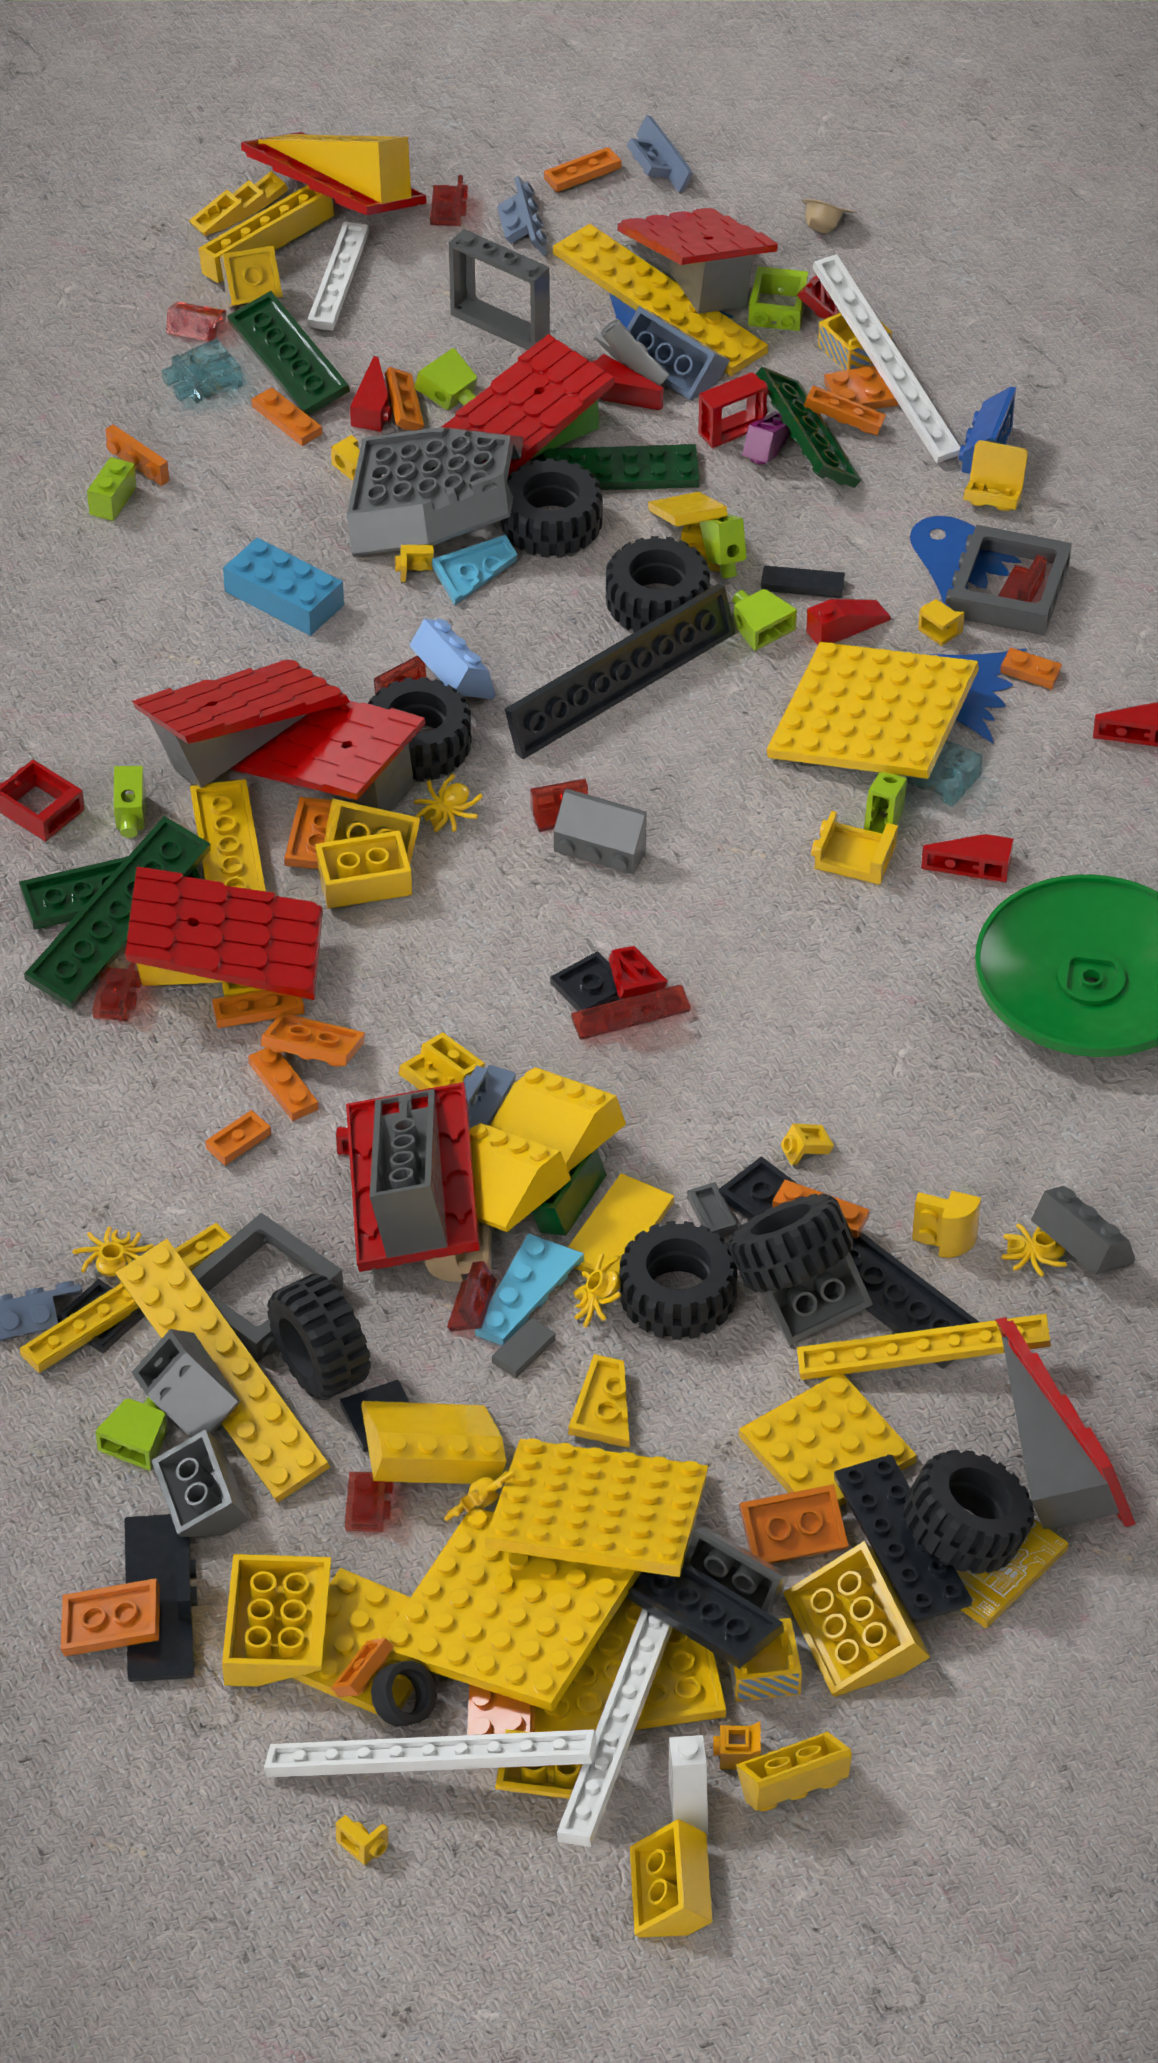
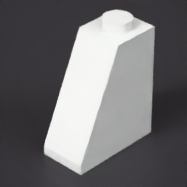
M703 1735L669 1737L668 1784L672 1820L679 1819L705 1832L708 1837L707 1766Z

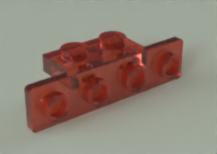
M676 985L573 1012L571 1020L579 1039L583 1040L690 1011L691 1005L683 986Z

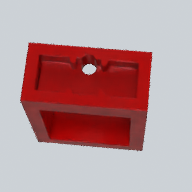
M751 372L699 393L698 434L712 449L747 435L748 426L768 414L767 395L769 391L765 381L761 380L754 372ZM747 398L745 410L722 419L723 407Z
M34 759L24 767L19 768L5 782L0 783V813L45 842L85 810L83 790ZM35 786L56 799L39 814L18 802L21 797Z

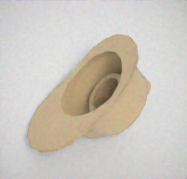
M802 200V203L806 205L805 220L808 227L819 233L826 234L835 229L843 213H857L856 211L838 208L819 200Z

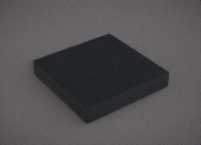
M598 951L550 976V984L584 1019L621 999L617 993L610 963Z
M98 1279L57 1315L58 1323L113 1288ZM138 1308L125 1319L92 1338L87 1344L103 1354L145 1315Z
M398 1379L340 1399V1407L363 1452L369 1450L361 1407L362 1401L410 1403Z

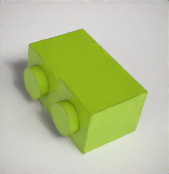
M113 457L108 459L87 490L90 515L111 521L115 520L137 488L134 463Z

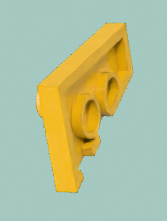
M593 1355L568 1426V1435L630 1448L623 1360Z

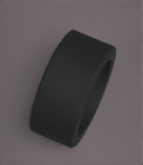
M401 1661L384 1667L375 1676L371 1688L372 1703L377 1714L386 1723L395 1727L420 1723L428 1718L435 1708L437 1692L432 1675L423 1665L414 1661ZM399 1674L406 1676L415 1689V1706L410 1713L403 1712L396 1705L393 1698L392 1686L395 1677Z

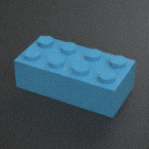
M258 537L223 567L225 592L309 636L316 632L344 606L343 581Z

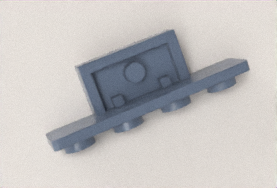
M646 115L637 132L639 139L630 138L627 147L633 154V158L642 166L646 175L652 178H668L678 192H684L693 171L653 117Z
M517 176L514 180L518 194L504 200L497 206L505 238L512 244L529 234L532 243L545 256L548 254L546 247L548 239L541 229L544 227V224L537 214L539 207L533 198V195H535L534 189L528 181L524 183Z
M489 1065L487 1069L476 1066L471 1076L467 1075L463 1082L467 1093L470 1129L479 1123L489 1126L516 1079L515 1072Z
M67 1281L56 1284L55 1290L44 1292L43 1287L27 1290L25 1291L26 1296L13 1298V1294L0 1296V1341L44 1332L58 1324L53 1300L82 1294V1284L74 1285V1281Z

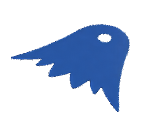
M932 516L915 524L910 533V541L913 549L931 574L945 604L948 589H953L954 587L952 586L955 570L960 571L959 560L961 553L967 552L965 550L967 537L969 534L973 535L976 526L949 516ZM934 529H941L946 533V536L943 539L936 540L931 538L930 532ZM980 549L968 582L986 589L988 585L986 573L1008 576L1009 572L1002 561L1008 563H1021V561L1012 555Z
M1025 648V649H1017V650H1021V651H1024V652H1025L1027 649ZM1008 651L967 655L926 654L978 661V673L956 720L994 744L992 735L983 719L995 720L985 707L1002 708L1006 706L993 692L1013 686L1011 682L996 676L1002 674L1000 673L1001 664Z

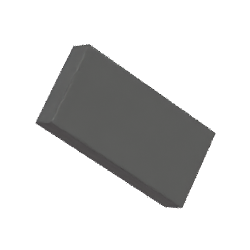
M716 1182L687 1190V1198L701 1225L711 1229L710 1233L714 1234L716 1232L721 1237H726L738 1230L739 1226L724 1197L719 1193Z
M531 1318L492 1355V1363L517 1378L556 1340V1333Z

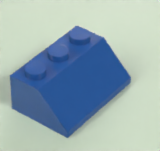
M1009 387L983 402L980 411H975L972 422L973 428H968L965 440L966 445L962 444L958 459L962 461V472L971 474L974 447L977 441L983 440L1006 445L1013 428L1016 387Z

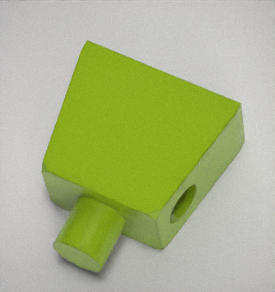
M453 347L418 371L414 388L445 410H450L459 403L464 406L476 397L473 392L477 376Z
M728 514L724 518L699 522L707 560L719 564L721 578L737 576L736 562L746 560L743 518Z
M762 589L750 596L744 590H740L733 596L732 602L735 604L734 625L754 651L796 630L797 609L768 590Z
M143 765L114 766L113 806L116 829L120 830V834L126 838L137 836L138 830L145 828L146 788ZM126 791H132L134 794H126Z
M879 772L868 790L864 822L865 830L883 834L887 823L898 824L904 809L907 785L905 777ZM886 810L885 813H888L886 818L880 816L881 811Z
M149 1397L146 1398L144 1403L130 1398L124 1399L96 1429L98 1451L151 1471L153 1469L151 1460L158 1457L167 1435L166 1413Z

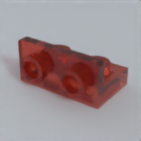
M458 175L457 186L433 185L430 225L461 226V217L466 216L467 201L463 200H468V184H464L463 175Z
M177 301L167 310L166 333L214 342L217 338V327L226 320L227 310Z
M130 962L128 969L112 967L105 969L101 975L92 1008L93 1018L128 1021L130 1011L136 1009V988H141L142 986L136 963Z
M349 1471L345 1531L384 1532V1521L391 1519V1501L386 1500L387 1494H393V1482L374 1481L372 1472Z

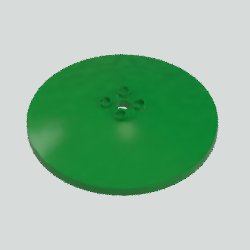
M1076 874L1059 876L1033 883L1010 895L989 915L983 924L976 944V979L979 989L991 1010L1008 1027L1036 1044L1062 1053L1088 1057H1114L1138 1053L1158 1046V892L1137 882L1106 875ZM1095 978L1098 981L1095 983H1090L1085 981L1084 979Z

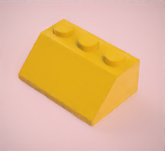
M333 798L326 826L325 842L400 830L408 861L411 864L420 818Z
M400 830L315 844L321 887L327 909L412 895L411 868Z
M506 1729L505 1734L529 1732ZM583 1764L498 1768L495 1789L570 1799Z
M827 1731L736 1764L745 1802L756 1811H768L777 1807V1803L787 1799L798 1800L808 1795L809 1791L818 1788H832L839 1784V1780L849 1777L852 1752L848 1746Z
M677 1819L630 1846L635 1936H688L713 1922L707 1834Z

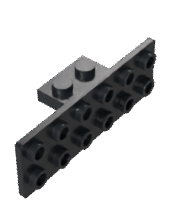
M886 1455L834 1472L836 1483L913 1623L972 1605V1598L955 1567L950 1564L946 1566L940 1563V1559L935 1555L930 1556L924 1551L925 1547L921 1543L918 1544L913 1538V1531H909L904 1514V1504L910 1486L892 1455Z
M170 1514L126 1517L124 1519L126 1584L155 1578L160 1584L159 1640L127 1646L128 1681L193 1678L192 1606H198L197 1586L191 1587V1579H197L196 1559H190V1537H180L177 1534Z

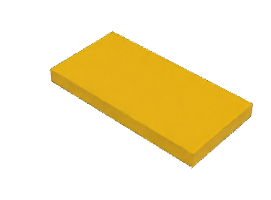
M701 492L648 501L650 512L676 527L728 516L725 505Z
M620 1173L567 1247L584 1253V1261L578 1268L576 1266L574 1268L591 1274L595 1270L600 1253L604 1254L601 1269L615 1255H619L621 1259V1255L625 1253V1247L630 1241H635L637 1234L643 1230L648 1232L649 1227L662 1221L674 1204V1195ZM620 1259L612 1264L607 1271L615 1270L619 1274Z

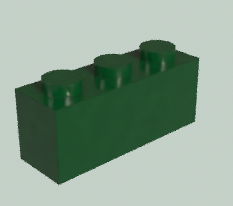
M597 1149L568 1172L571 1180L532 1211L540 1233L566 1236L607 1176Z

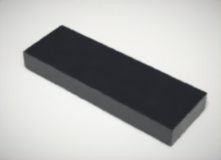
M764 565L761 590L842 598L845 572Z

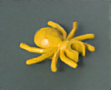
M451 774L443 782L438 792L439 797L436 795L431 781H427L428 791L434 800L415 799L413 801L414 804H429L419 811L415 817L421 818L424 816L426 822L430 819L434 832H438L446 824L448 816L452 825V832H456L457 829L454 815L468 819L478 818L477 814H468L463 811L475 805L482 799L483 795L478 794L467 803L470 792L466 785L453 783L448 786L455 778V774Z
M1018 1223L1016 1228L1024 1236L1016 1234L1003 1235V1238L1008 1240L1007 1254H1002L1001 1258L1004 1260L1022 1259L1017 1265L1013 1266L1014 1271L1021 1269L1030 1257L1033 1267L1040 1277L1044 1276V1272L1040 1269L1036 1258L1040 1263L1046 1265L1067 1267V1262L1057 1261L1064 1255L1065 1248L1047 1233L1041 1231V1228L1037 1227L1031 1238L1025 1227Z
M109 1226L104 1234V1243L93 1236L91 1232H88V1238L98 1246L73 1249L72 1253L94 1252L85 1260L81 1268L82 1273H85L88 1265L97 1258L96 1268L98 1272L105 1277L117 1276L116 1272L125 1267L126 1262L129 1264L133 1261L132 1259L135 1260L139 1257L134 1253L148 1251L154 1245L149 1244L134 1248L141 1238L142 1234L140 1232L136 1233L135 1238L131 1242L129 1231L126 1238L119 1239L118 1229L111 1233L112 1227Z
M600 1253L595 1270L591 1274L586 1271L581 1273L587 1279V1282L573 1292L575 1298L581 1301L575 1305L581 1311L574 1318L579 1320L587 1313L583 1323L584 1328H587L590 1324L595 1309L601 1320L605 1321L606 1316L603 1314L600 1304L611 1303L621 1297V1293L618 1292L621 1285L619 1274L615 1270L607 1271L612 1264L620 1259L619 1255L611 1258L601 1269L604 1254Z
M511 1470L509 1473L505 1471L495 1481L489 1477H482L474 1481L469 1488L468 1494L459 1500L461 1504L448 1510L444 1520L449 1521L454 1516L458 1517L464 1510L468 1513L475 1506L484 1509L499 1498L496 1490L501 1488L502 1484L512 1478L516 1472L514 1470Z

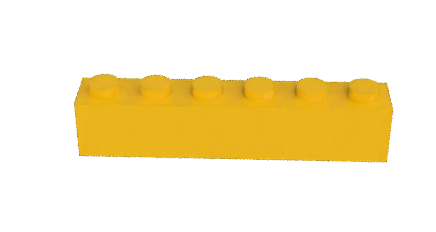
M306 185L198 248L202 274L220 283L224 281L220 255L267 246H274V251L283 247L285 244L333 217L332 198L313 191Z

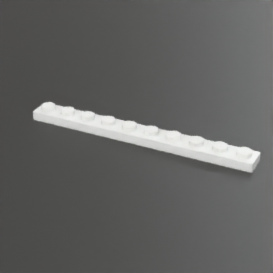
M835 254L814 261V272L935 462L940 463L959 456L961 447L838 255Z
M643 1608L595 1731L597 1742L592 1764L582 1765L557 1830L558 1842L587 1847L592 1846L673 1627Z
M595 1730L270 1744L264 1770L267 1777L592 1764L597 1737Z

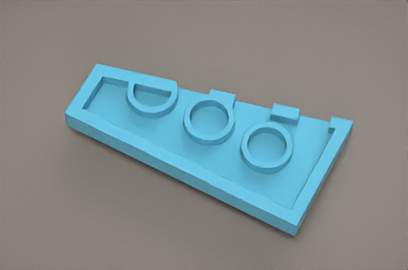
M527 1234L475 1328V1335L504 1345L529 1320V1315L537 1306L541 1307L548 1300V1295L557 1285L561 1286L568 1278V1273L575 1266L579 1267L584 1261V1253Z

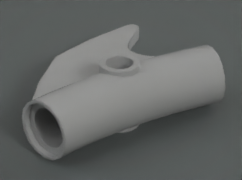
M619 319L608 323L602 329L600 335L597 334L594 337L618 362L659 386L670 376L649 355L647 348L634 339Z

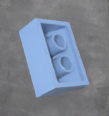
M440 618L437 620L424 619L409 645L445 686L449 684L457 690V693H461L463 696L493 699L495 691L490 673L481 662V658L466 646V641L455 634L447 621Z

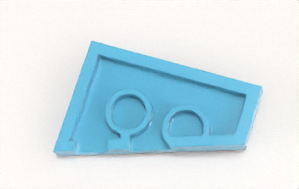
M503 535L432 559V567L455 606L517 561V553L507 535Z

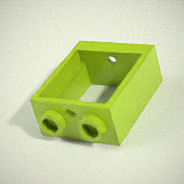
M757 266L749 303L748 326L800 331L805 303L797 297V293L808 283L809 271ZM760 293L797 297L795 307L758 303Z

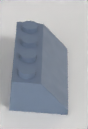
M640 306L627 327V330L634 339L642 343L647 348L649 355L670 374L664 384L691 401L697 398L699 393L710 389L718 383L730 361L654 312Z

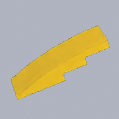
M270 171L255 184L248 180L234 193L226 189L188 221L201 234L207 236L250 217L268 206L289 189L283 180Z

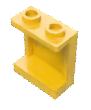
M831 811L828 820L822 821L819 832L820 839H815L812 845L811 856L815 857L814 869L881 885L897 845L898 825L887 823L882 834L840 824L837 822V812Z

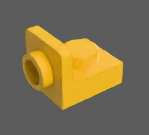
M401 545L400 556H395V572H400V582H406L407 570H433V545Z
M793 1123L780 1144L791 1165H798L804 1153L829 1155L834 1147L823 1125Z
M346 1815L335 1823L336 1842L364 1866L373 1858H379L386 1851L389 1837L388 1827L382 1823L369 1834L360 1822H353Z

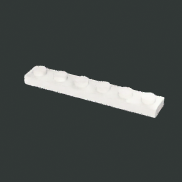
M343 222L308 317L309 328L334 330L368 237L369 225Z

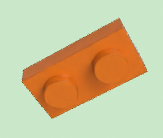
M1010 647L1001 664L1000 673L1053 689L1060 675L1062 663Z
M250 1110L207 1139L205 1146L222 1164L227 1165L270 1136L271 1126L254 1111Z
M387 1638L366 1641L331 1689L338 1697L362 1694L368 1688L369 1680L373 1674L386 1664V1657L394 1646Z

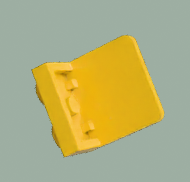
M983 440L977 441L974 447L970 480L964 490L963 500L970 501L975 506H984L986 504L996 506L1001 511L1016 510L1022 497L1028 451L1024 448Z

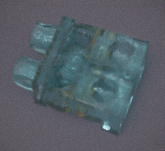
M217 338L191 349L181 356L175 355L171 357L172 366L161 370L163 382L167 386L173 385L175 396L179 401L191 397L195 403L203 401V397H210L225 387L231 386L234 390L243 386L241 366L230 353L228 354L226 348Z
M946 740L929 779L906 776L907 784L912 786L915 784L921 789H929L943 796V803L953 807L966 793V789L968 790L982 775V754Z

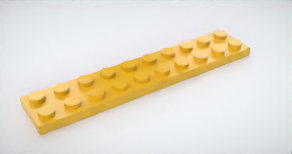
M589 223L553 245V254L634 310L637 311L640 306L654 312L728 358L730 361L724 372L729 376H733L768 353V344L721 312L713 311L698 314L677 282Z
M246 779L209 783L203 788L198 785L190 786L197 836L211 844V851L202 860L204 879L222 882L226 886L266 891ZM221 982L224 997L264 991L263 989Z
M167 1238L116 1272L118 1279L161 1339L170 1329L195 1333L241 1401L222 1422V1426L277 1503L330 1468L327 1460Z

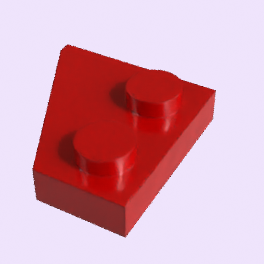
M817 275L797 293V297L814 310L819 318L825 320L838 314L837 306Z
M635 946L611 951L609 963L617 993L621 999L665 990L668 980Z

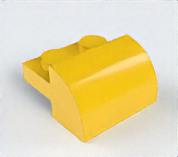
M442 1032L423 1043L421 1053L401 1064L398 1074L419 1090L463 1082L467 1075L471 1076L476 1066L485 1068V1063Z
M951 1190L949 1199L918 1192L915 1200L912 1240L926 1245L938 1246V1257L951 1258L967 1253L974 1246L978 1237L981 1197Z

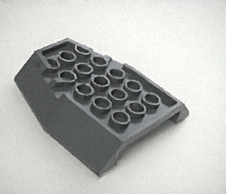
M437 427L362 438L347 510L353 557L400 551L401 545H435L510 517L514 497L507 484L511 460L521 458L523 436Z

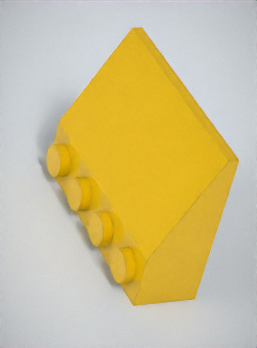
M534 1067L514 1083L490 1126L560 1150L569 1172L622 1129L626 1122L617 1095Z
M482 1123L470 1129L478 1222L508 1232L571 1180L560 1150Z
M362 1401L361 1407L374 1481L472 1484L482 1477H489L495 1481L501 1476L507 1462L502 1435L485 1405Z
M865 1541L783 1592L823 1678L834 1697L903 1675L930 1658L914 1623L906 1612L876 1554Z
M233 1554L222 1657L224 1686L258 1687L322 1670L331 1557Z

